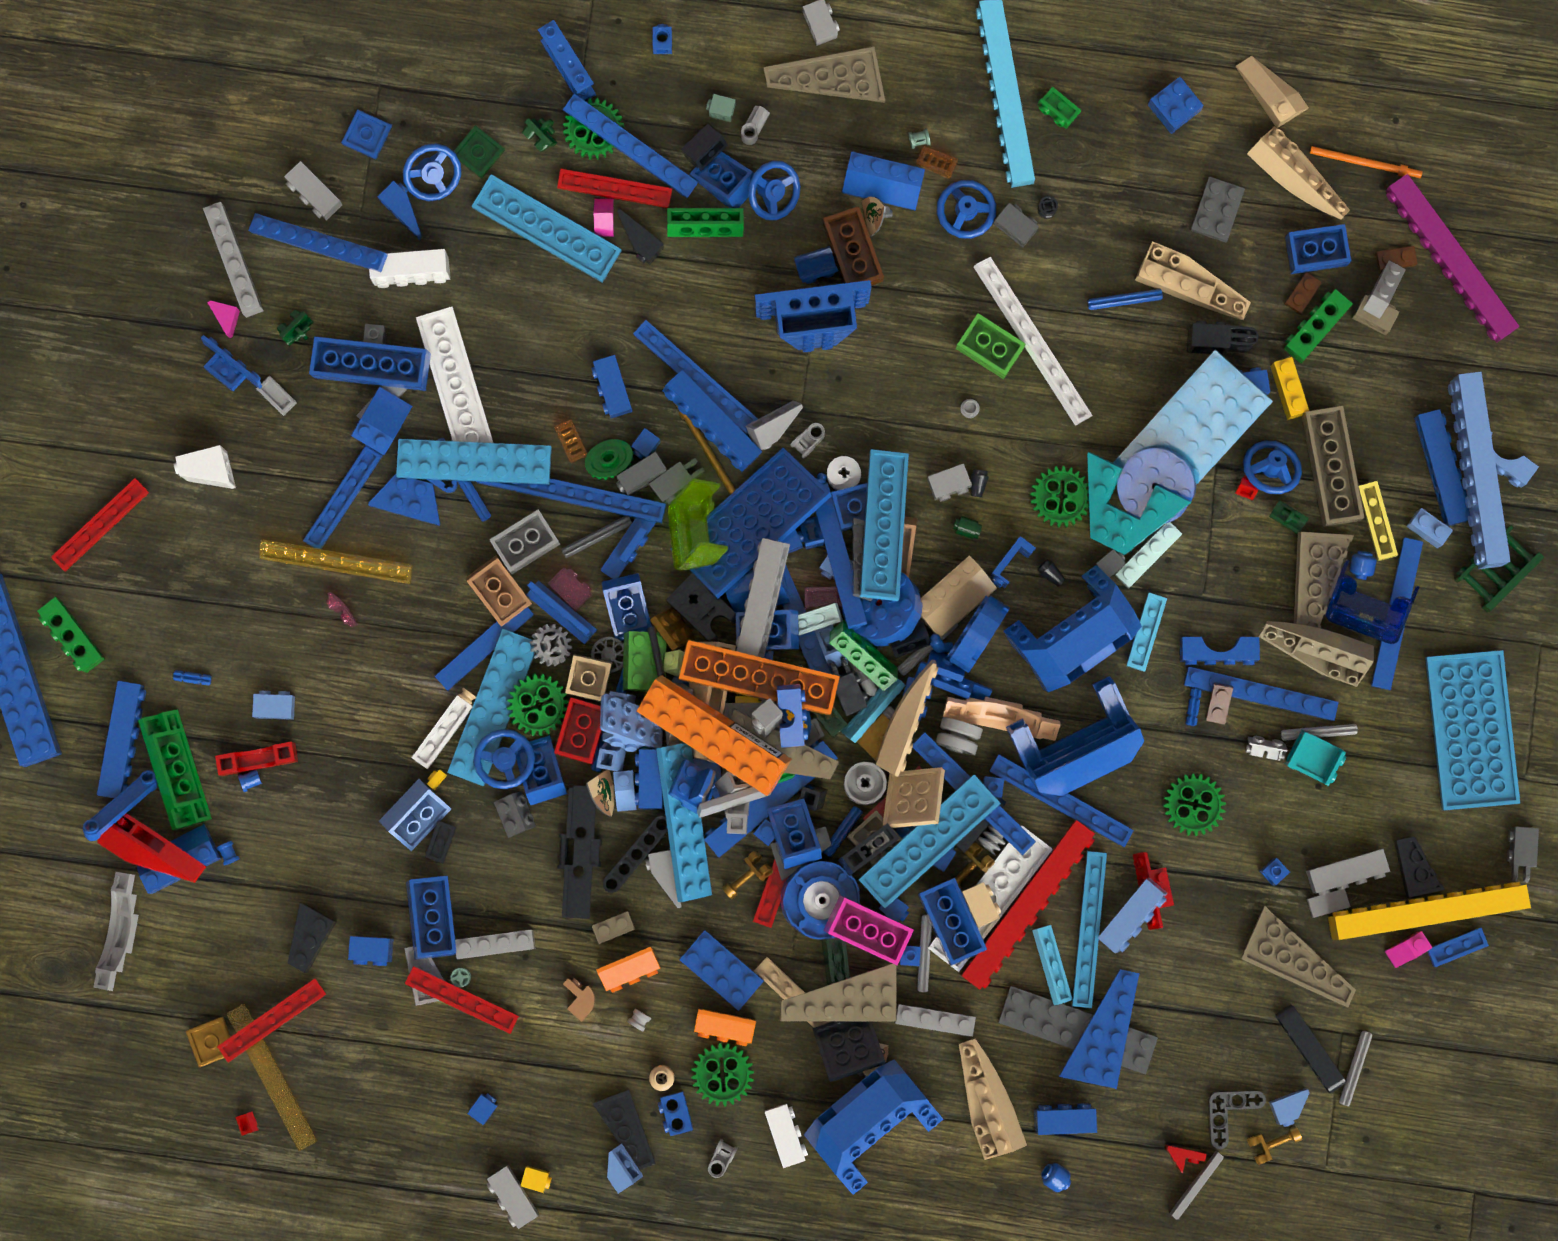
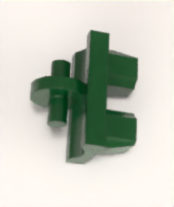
M528 118L525 121L527 125L522 133L528 139H532L535 134L540 138L534 144L540 152L545 151L549 146L554 147L558 143L551 136L555 132L552 128L554 124L552 119L545 121L541 118L537 122L534 118L532 120Z
M295 309L290 314V318L293 321L289 325L281 323L277 327L280 333L279 336L289 346L294 341L298 342L301 338L308 339L305 334L310 330L309 326L314 322L304 311L300 312Z
M1281 500L1278 501L1269 516L1297 535L1309 519Z

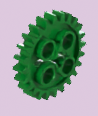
M589 98L588 104L620 127H624V123L620 122L622 116H617L619 113L618 109L612 111L613 104L607 107L606 100L599 104L598 98L595 103H592L591 98ZM565 116V119L569 122L563 123V126L567 128L563 133L564 135H569L565 138V141L571 142L569 144L570 149L576 147L574 150L575 154L581 151V157L584 158L588 154L589 160H591L593 155L599 160V154L606 158L607 151L613 154L612 147L614 146L604 140L599 145L594 143V140L600 137L594 132L592 133L590 143L587 144L586 142L591 135V130L572 116ZM581 130L586 132V135L582 138L577 136V133Z
M1057 466L1054 467V472L1047 469V476L1041 473L1042 480L1036 478L1035 482L1038 486L1032 485V489L1036 492L1030 493V496L1035 498L1030 504H1036L1033 511L1039 510L1037 518L1043 516V523L1049 520L1050 527L1054 522L1057 523V528H1060L1061 523L1067 528L1068 522L1074 526L1076 524L1075 519L1082 521L1080 514L1087 515L1084 509H1089V504H1087L1089 502V497H1087L1089 490H1086L1089 485L1088 483H1083L1085 476L1078 477L1079 471L1075 474L1072 473L1073 468H1070L1068 472L1065 466L1062 467L1061 471L1058 470ZM1063 480V481H1064V487H1063V494H1062V495H1063V497H1066V498H1064L1063 501H1062V513L1059 514V513H1058V508H1059L1060 498H1058V497H1056V496H1058V495L1060 494V490H1061L1060 482ZM1048 483H1055L1057 490L1050 491L1047 487ZM1068 484H1073L1076 487L1075 493L1067 491L1066 487ZM1046 502H1054L1056 508L1054 510L1047 509ZM1072 503L1075 510L1068 512L1065 509V504Z
M536 674L532 675V679L526 675L525 682L518 679L520 685L513 684L512 686L515 691L508 692L512 698L506 699V701L511 703L506 709L512 712L507 716L514 717L511 723H518V730L524 727L523 733L525 734L530 730L532 736L535 735L536 731L539 736H542L543 730L546 734H550L549 728L556 731L555 724L562 725L559 719L560 717L565 718V715L562 714L563 711H567L564 704L569 703V701L563 700L567 693L560 692L563 686L556 687L558 684L557 680L551 683V676L544 680V674H540L539 679ZM545 687L547 695L541 698L538 692L540 688ZM527 694L529 696V702L523 705L521 703V697L522 695ZM551 697L553 698V701L540 704L539 709L532 707L525 712L521 711L523 708L535 705L536 700L543 702ZM549 705H552L554 708V712L551 715L545 713V709ZM531 712L536 714V719L533 722H529L527 719L528 714Z
M1194 773L1191 774L1190 779L1187 775H1183L1184 781L1177 778V785L1174 783L1170 784L1173 790H1166L1169 797H1163L1164 800L1168 801V804L1162 805V807L1168 808V811L1164 813V815H1170L1167 822L1174 821L1175 823L1172 828L1179 826V833H1182L1185 829L1187 836L1190 835L1191 831H1193L1194 836L1198 835V831L1205 835V829L1212 832L1211 825L1218 827L1219 825L1216 820H1223L1219 814L1226 812L1221 809V806L1226 805L1225 802L1220 800L1225 795L1218 794L1221 787L1215 789L1216 781L1210 784V777L1202 780V774H1199L1197 779ZM1184 788L1191 790V797L1189 799L1184 798L1182 795ZM1204 792L1210 795L1208 803L1203 802L1201 799V795ZM1178 800H1183L1189 803L1194 802V800H1196V804L1211 807V810H1206L1200 807H1197L1193 810V806L1178 803ZM1180 807L1187 809V816L1184 818L1178 814ZM1199 811H1203L1206 814L1204 822L1199 821L1197 818Z
M719 1043L718 1049H716L712 1044V1051L705 1048V1055L698 1054L701 1060H694L698 1067L691 1069L696 1072V1075L691 1076V1079H697L693 1087L699 1086L697 1094L704 1093L702 1100L709 1097L708 1104L715 1100L716 1106L719 1105L720 1101L723 1102L724 1107H726L727 1101L734 1105L735 1098L741 1101L740 1094L747 1096L745 1088H752L747 1083L754 1081L753 1078L749 1077L754 1071L748 1069L753 1064L746 1063L749 1056L742 1057L743 1050L738 1053L736 1052V1045L733 1049H729V1043H727L725 1048ZM720 1057L723 1058L724 1072L728 1073V1076H725V1092H722L721 1077H717V1074L721 1071ZM728 1059H735L737 1061L735 1069L731 1070L726 1067ZM708 1061H716L718 1068L715 1071L708 1070L706 1066ZM729 1079H737L739 1086L736 1089L729 1088L727 1084ZM711 1080H716L719 1083V1088L716 1091H712L708 1087V1083Z

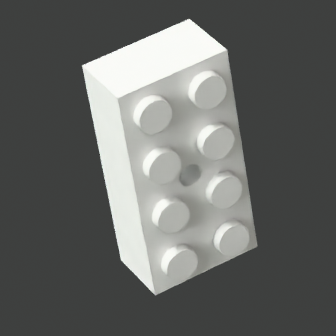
M445 249L387 254L382 272L369 269L370 279L378 288H387L391 284H396L397 286H407L408 283L424 285L427 284V281L445 283L446 280H450L449 257Z

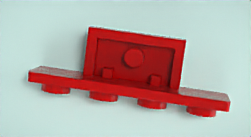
M1147 852L1133 854V863L1139 887L1146 879L1151 878L1168 893L1165 896L1167 900L1160 908L1173 906L1174 902L1166 867L1151 870ZM1156 907L1153 911L1154 916L1147 923L1149 930L1163 928L1160 909Z

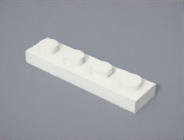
M457 695L412 758L426 769H429L473 706Z

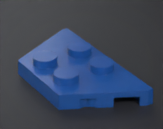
M395 474L368 504L370 507L440 526L434 485L412 478H397Z

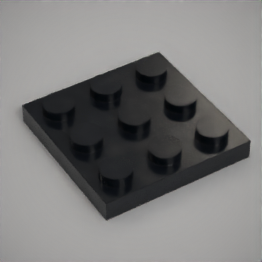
M833 1021L812 1028L830 1082L886 1064L872 1021Z

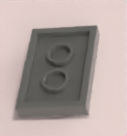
M1209 177L1191 231L1227 243L1245 188Z

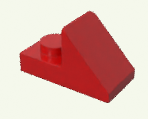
M1165 1145L1166 1151L1181 1173H1183L1186 1158H1188V1162L1199 1164L1200 1161L1205 1162L1207 1154L1203 1152Z

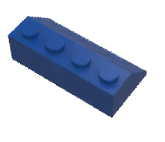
M851 151L842 193L860 198L877 197L885 204L915 211L925 169Z
M205 824L170 841L205 866L222 859ZM136 865L139 877L148 894H153L181 880V878Z
M955 878L918 894L950 966L987 950Z

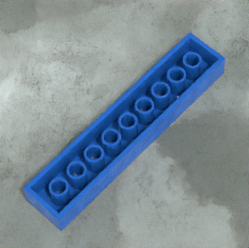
M0 573V708L19 765L27 767L59 756L62 753L3 575Z

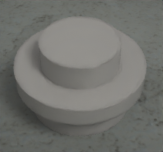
M973 399L965 400L960 407L962 415L966 418H974L980 409L977 401Z

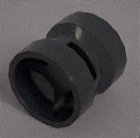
M1051 196L1042 198L1038 206V214L1044 219L1052 218L1058 208L1057 200Z

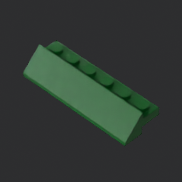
M178 709L139 719L138 722L172 830L186 828L212 819Z

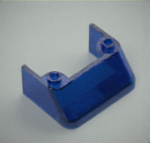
M1346 560L1326 611L1327 619L1332 623L1385 643H1397L1413 606L1419 586L1415 587L1411 599L1400 596L1394 599L1392 605L1356 592V580L1345 575L1350 562Z

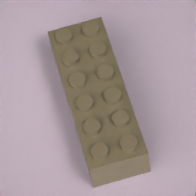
M1343 406L1305 412L1302 415L1322 527L1361 521L1364 519V513Z

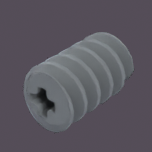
M989 825L988 829L990 832L984 831L985 838L979 837L978 840L983 847L995 855L993 849L1000 851L998 843L1005 845L1003 836L992 825Z

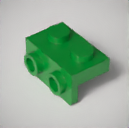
M1054 87L1038 102L1039 110L1044 115H1050L1056 125L1066 129L1082 111Z

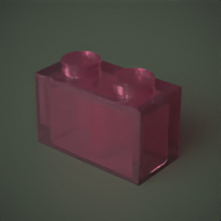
M563 567L548 585L577 612L592 597L590 593L592 589L584 581L580 583L576 579L578 575L571 568L567 570Z
M837 587L804 588L805 609H819L837 603L838 607L842 608Z

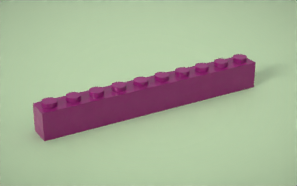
M1406 174L1386 189L1388 200L1391 203H1395L1399 215L1402 218H1406L1410 230L1413 233H1417L1421 245L1425 249L1428 248L1432 260L1441 266L1443 275L1452 281L1454 290L1465 299V305L1474 311L1479 324L1484 325L1488 330L1487 334L1490 339L1498 343L1520 326L1410 176Z

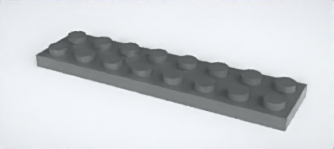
M1010 986L998 1023L1075 1049L1094 1015L1064 1004L1054 1005L1052 1000ZM1129 1028L1121 1066L1146 1075L1158 1037Z

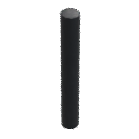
M655 626L649 627L647 629L657 677L661 675L665 677Z

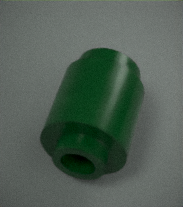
M960 516L959 519H955L953 529H955V534L970 539H978L982 524H979L976 520Z

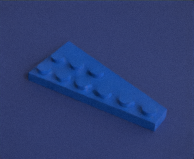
M1119 969L1059 1077L1117 1089L1139 973Z

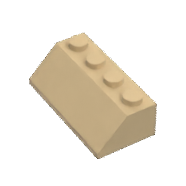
M969 555L921 598L923 603L921 618L941 639L975 609L985 596L992 594L997 587Z

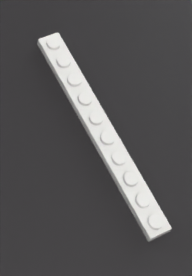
M989 257L977 263L974 269L1019 339L1026 344V350L1075 426L1089 419L1093 415L992 258Z

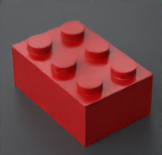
M570 698L554 752L556 755L593 765L603 732L600 729L601 706Z

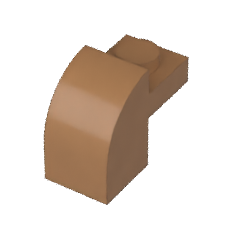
M568 978L563 985L575 994L577 998L567 1009L582 1022L594 1008L595 994L589 985L582 990L581 987L583 985L577 979L571 980Z

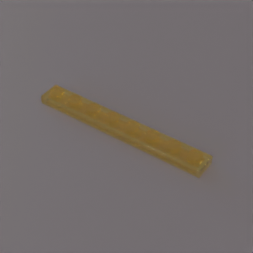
M263 539L260 542V559L406 584H410L412 580V564Z
M245 1004L226 1013L236 1033L253 1022ZM264 1039L260 1040L247 1049L246 1052L298 1151H301L316 1143L317 1140Z

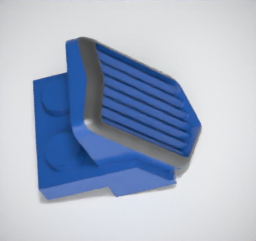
M685 759L680 765L668 794L681 801L683 807L697 814L699 804L712 798L716 773L711 768L703 770Z

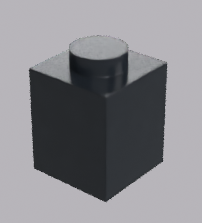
M813 784L805 785L802 788L800 799L805 800L807 808L815 811L819 810L824 806L828 789Z

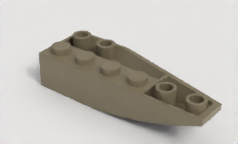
M1267 621L1259 633L1260 638L1321 675L1355 687L1359 685L1374 662L1373 645L1321 628Z

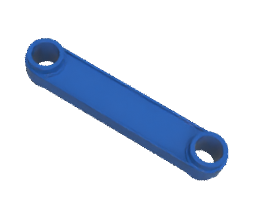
M150 770L142 772L140 777L90 820H87L83 824L84 836L89 841L98 840L106 830L150 792L156 790L158 783L155 773Z

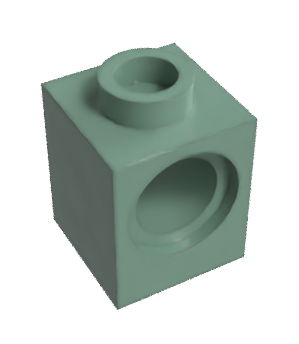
M714 94L713 98L708 100L706 108L709 111V117L731 122L736 100Z

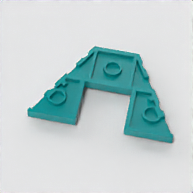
M1091 452L1087 454L1090 538L1124 555L1192 502L1156 485L1141 519L1108 503L1123 468Z

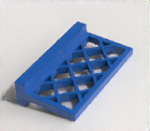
M540 581L536 584L530 582L527 585L530 591L526 596L583 644H586L597 631L595 627Z

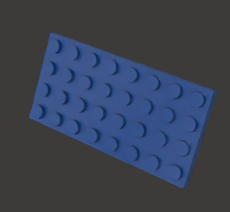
M782 448L670 550L718 599L753 568L755 561L758 559V545L762 538L782 542L832 495L790 453Z

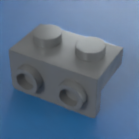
M521 791L494 802L508 838L536 827L534 818L528 808L527 800Z

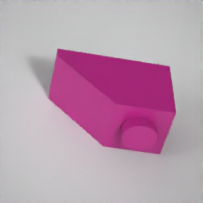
M1416 931L1387 949L1385 953L1393 966L1397 968L1430 950L1432 946L1422 931Z

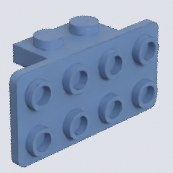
M609 694L601 696L600 729L605 731L602 741L610 743L611 746L622 747L628 752H634L643 746L656 750V748L662 747L663 728L636 712L639 705Z

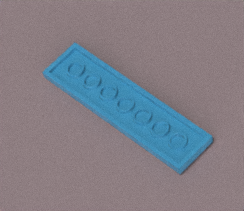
M492 174L472 205L473 209L602 283L622 251L619 247Z
M399 439L396 477L550 485L552 447L545 445Z
M870 450L860 597L899 600L909 457L907 453Z
M502 629L447 773L481 786L485 785L476 773L473 763L475 748L480 740L490 732L507 728L510 717L507 715L512 711L506 709L507 706L511 705L506 699L512 698L508 693L509 691H515L512 685H520L518 679L525 681V676L535 655V652L530 651L534 648V645L530 644L531 639ZM503 737L490 741L483 751L494 753L499 749ZM481 759L483 770L489 775L493 763Z
M686 743L656 748L678 902H685L711 896L712 891L702 819L698 817V814L683 807L681 801L668 794L682 761L687 759L694 764L692 748Z
M973 775L941 804L938 824L918 825L867 871L859 881L886 908L1001 803Z

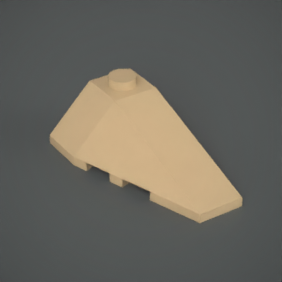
M1253 56L1236 65L1237 70L1276 128L1309 108L1299 92Z

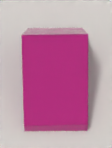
M595 199L594 233L599 237H614V199Z
M214 301L207 302L229 339L233 337L240 313L239 309Z

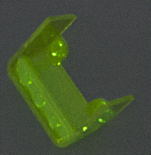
M692 478L671 502L668 509L673 563L676 570L685 571L714 565L728 550V546L710 543L707 516L714 509L712 495L719 489L720 483Z

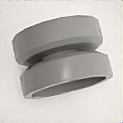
M943 717L940 728L950 734L938 733L935 743L957 753L975 756L978 745L967 739H980L983 729L960 720Z
M861 762L848 770L843 786L846 795L851 801L859 805H869L882 797L886 790L887 781L885 773L879 766L871 762ZM863 780L868 781V787L864 788L861 786Z

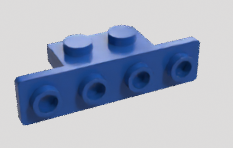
M204 335L201 337L203 344L215 353L204 365L205 370L231 391H234L245 379L249 380L259 389L262 387L261 378L254 371L250 373L242 361H235L232 358L233 355L224 348L222 350L219 348V344L212 337L207 338Z
M635 518L601 568V572L612 579L619 578L628 563H632L638 554L636 551L639 547H643L649 538L647 535L656 522Z
M920 662L915 679L926 667L927 663ZM939 674L935 678L932 677L930 684L966 699L970 697L984 700L985 697H990L992 693L991 688L963 678L962 682Z

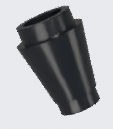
M973 469L972 474H970L972 484L971 496H983L989 476H987L988 471Z
M1046 559L1037 569L1040 572V576L1057 587L1065 581V578L1053 561L1050 562Z

